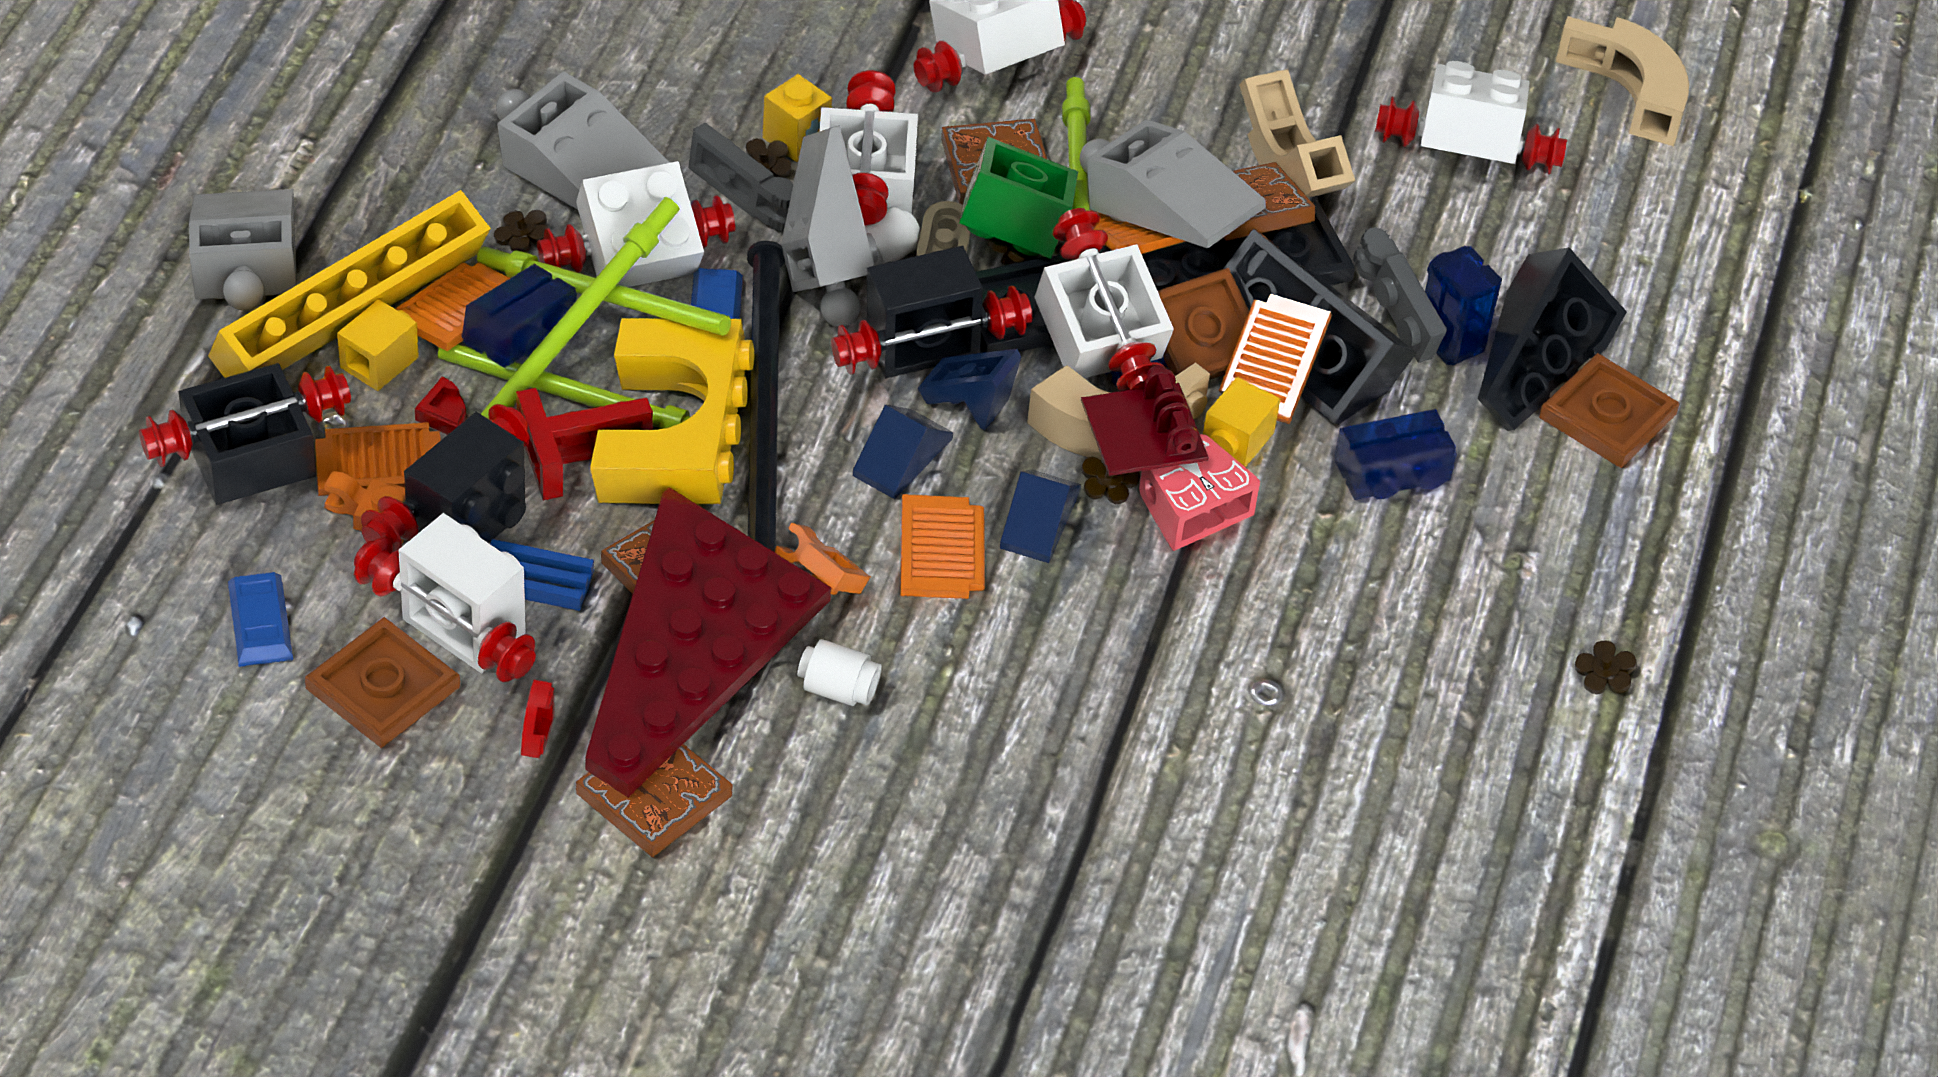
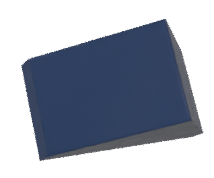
M884 405L853 468L852 476L895 500L953 439V432L912 409Z
M1035 470L1021 471L1000 541V549L1049 563L1079 496L1081 484Z

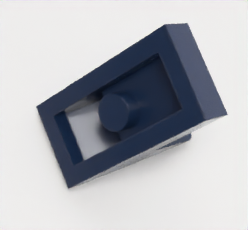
M1017 349L945 357L940 360L917 389L926 404L944 402L958 404L964 401L979 427L985 430L1008 402L1022 356Z

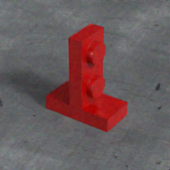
M537 388L516 392L517 410L524 416L528 424L529 443L525 446V450L543 501L563 497V464L592 459L598 430H653V411L647 397L547 417Z

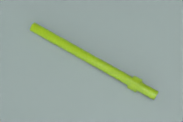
M1072 77L1066 82V100L1062 104V120L1068 130L1069 168L1078 171L1072 209L1084 208L1086 211H1090L1088 174L1080 164V152L1087 143L1086 126L1091 121L1090 103L1085 98L1084 81L1079 77Z
M664 197L642 224H634L623 237L625 244L481 412V415L489 419V409L495 404L513 408L517 403L516 392L530 388L640 257L646 258L659 243L658 235L680 211L679 206L672 199Z
M483 246L477 254V262L491 269L505 272L508 278L525 284L536 281L582 295L595 279L591 276L539 262L537 256L518 250L507 253ZM619 284L603 300L722 336L728 333L731 326V319L727 315Z
M457 344L449 351H445L440 347L438 349V359L508 381L522 365L521 363L461 344ZM543 371L530 386V388H537V390L594 408L622 401L636 400L547 371ZM650 404L653 411V426L659 429L675 426L690 418L688 410L672 405L662 408Z

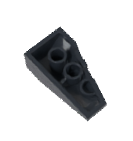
M1253 229L1224 268H1229L1249 311L1253 300L1267 303L1269 295L1273 294L1331 312L1330 322L1301 397L1336 425L1344 422L1385 395L1417 354L1381 323L1258 230Z
M1570 247L1528 254L1507 290L1478 395V400L1507 431L1515 430L1550 398V393L1562 382H1567L1578 372V368L1587 360L1593 358L1597 353L1601 354L1604 352L1627 313Z

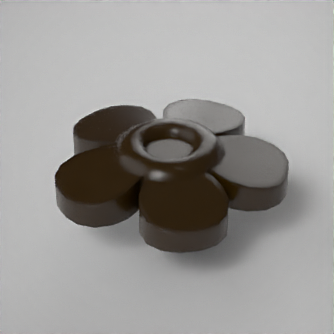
M759 138L752 139L746 143V153L772 172L774 177L785 178L790 174L792 167L790 161L785 159L788 155V147L784 142L775 140L769 144L768 148H766L765 142Z
M532 210L524 218L521 211L509 212L503 218L505 226L497 228L494 231V237L497 244L509 245L512 252L516 250L526 252L531 248L530 241L537 244L538 240L544 239V230L549 228L546 226V214L541 210Z
M996 237L989 239L987 243L994 251L1004 253L1000 261L1003 265H1009L1011 260L1019 263L1039 258V256L1025 255L1017 251L1013 244Z
M1093 456L1085 459L1082 464V474L1088 478L1084 483V492L1092 499L1102 498L1105 491H1107V499L1111 503H1124L1129 497L1128 488L1136 487L1140 480L1139 471L1109 476L1104 462L1102 463L1100 459Z
M1599 641L1594 644L1593 655L1581 653L1577 656L1575 670L1580 675L1586 676L1584 688L1592 694H1602L1606 690L1607 683L1612 692L1623 693L1631 687L1629 673H1632L1637 665L1634 654L1629 651H1621L1615 656L1616 647L1611 641Z

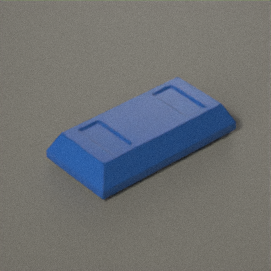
M699 268L693 274L691 305L727 315L730 319H740L743 275L737 270Z
M271 572L238 576L228 581L239 667L293 660L282 576Z

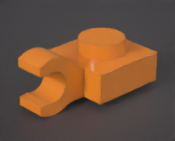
M332 471L324 486V490L330 492L324 508L333 513L352 515L353 529L362 531L363 528L361 523L362 514L366 510L379 512L378 501L382 497L390 496L401 502L406 500L405 487L372 478L368 488L365 489L353 477L339 471Z
M791 523L788 529L797 535L799 540L798 548L793 552L788 547L776 546L775 553L792 564L805 566L812 572L813 577L831 587L832 595H837L838 591L861 594L871 577L836 548L823 544L810 527Z

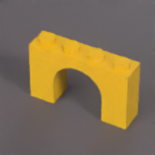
M622 318L614 352L621 389L683 391L701 398L704 403L693 416L669 428L658 430H598L590 466L598 503L660 504L662 493L670 487L696 504H721L724 484L732 483L734 476L733 453L730 452L731 446L739 445L741 437V421L739 414H737L738 407H746L748 388L744 373L745 370H752L754 365L753 341L745 340L742 320L731 319L728 333L722 336L664 318Z

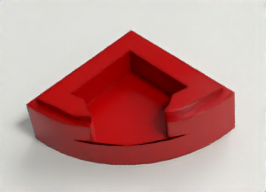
M443 376L415 407V421L420 423L429 422V427L446 435L467 419L466 406L458 387Z
M533 679L523 724L522 756L540 759V756L544 754L555 719L554 687H552L551 682Z

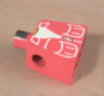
M1200 434L1209 457L1208 461L1141 472L1140 495L1173 551L1247 519L1255 513L1260 480L1207 435Z

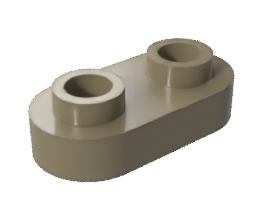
M941 201L927 208L923 217L916 256L964 246L966 253H968L971 232L967 229V226L959 224L962 204L952 201Z

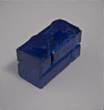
M1464 245L1450 252H1442L1435 256L1427 267L1428 279L1425 293L1447 329L1436 351V354L1446 365L1453 366L1485 351L1502 278L1489 265H1483L1484 259L1471 246Z
M533 264L466 305L462 332L464 344L481 354L486 352L487 358L506 368L523 356L528 358L576 302L578 293H576V289L560 278L553 279L550 272Z
M1436 409L1342 427L1339 429L1334 454L1335 463L1342 477L1346 478V485L1354 500L1368 497L1386 499L1398 491L1417 487L1425 490L1435 489L1444 482L1451 480L1457 455L1456 446L1448 431H1445V425Z

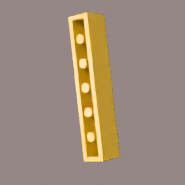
M462 190L222 328L217 333L208 357L224 378L279 363L283 370L336 339L338 331L376 300L380 299L391 306L449 272L462 262H466L476 256L491 228Z

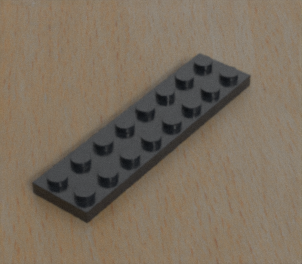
M1318 201L1312 202L1315 205V221L1262 233L1329 285L1353 281L1355 266ZM1247 236L1227 241L1222 238L1209 248L1185 241L1143 253L1142 257L1155 287L1159 291L1223 270ZM1104 245L1099 254L1112 250ZM1061 254L1053 255L1051 259L1043 257L976 271L983 287L982 304L988 291L992 290L999 299L1005 298L1008 287L1013 285L1019 294L1025 293L1032 309V322L1026 323V332L1023 335H1019L1014 327H1009L1005 329L1004 338L998 340L987 328H981V350L983 353L1017 349L1021 352L1054 345L1035 300V294L1044 267L1072 260L1065 259Z

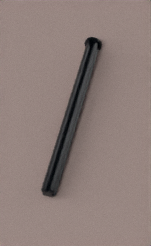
M759 241L751 245L747 251V261L753 267L752 341L754 345V365L751 370L748 536L775 552L780 268L785 264L782 245L779 243Z

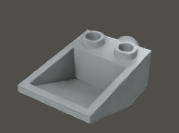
M564 71L531 97L525 91L511 89L504 92L497 101L496 113L500 119V122L497 124L503 166L578 209L576 204L582 180L670 163L598 90Z
M1146 119L1112 142L1105 139H1093L1087 142L1080 152L1081 167L1088 174L1090 210L1108 215L1115 221L1129 222L1209 248L1266 208L1265 198L1187 132Z
M840 125L803 137L781 243L793 292L825 286L827 293L821 301V313L829 324L837 327L839 325H850L857 319L860 312V301L857 295L852 290L846 288L844 281L867 275V267L875 266L874 263L878 261L876 242L871 233H866Z
M293 189L194 194L189 219V256L195 299L225 298L227 303L235 309L250 310L261 302L264 295L274 296L282 294L297 285Z

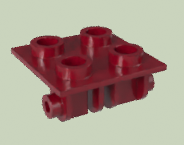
M1156 365L1148 370L1144 388L1081 397L1082 406L1109 476L1203 462L1209 459L1179 383H1176L1174 373L1163 365Z

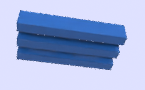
M495 539L491 540L490 545L501 552L510 553L524 567V577L526 578L524 579L525 600L578 611L581 610L594 573L593 559ZM546 582L573 587L575 589L546 584Z

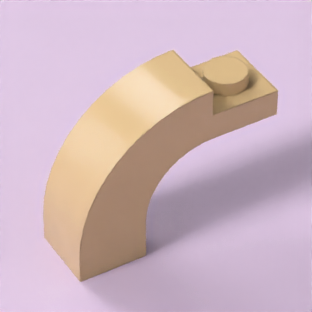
M1568 16L1563 28L1555 62L1601 74L1620 83L1629 91L1635 102V111L1629 134L1674 146L1689 94L1688 75L1675 51L1651 31L1619 17H1616L1613 28Z
M1288 69L1245 78L1239 84L1253 127L1247 136L1259 165L1276 162L1308 198L1346 189L1355 182L1342 136L1316 141L1310 133L1303 118Z
M1194 363L1175 376L1176 383H1179L1193 419H1196L1207 405L1208 399L1206 396L1210 373L1197 363ZM1066 365L1031 388L1027 424L1063 449L1085 457L1093 456L1103 460L1082 406L1081 397L1110 392L1092 385Z

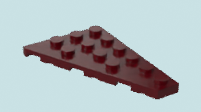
M669 487L662 493L586 752L585 770L626 797L632 795L679 747L702 727L830 602L831 587Z

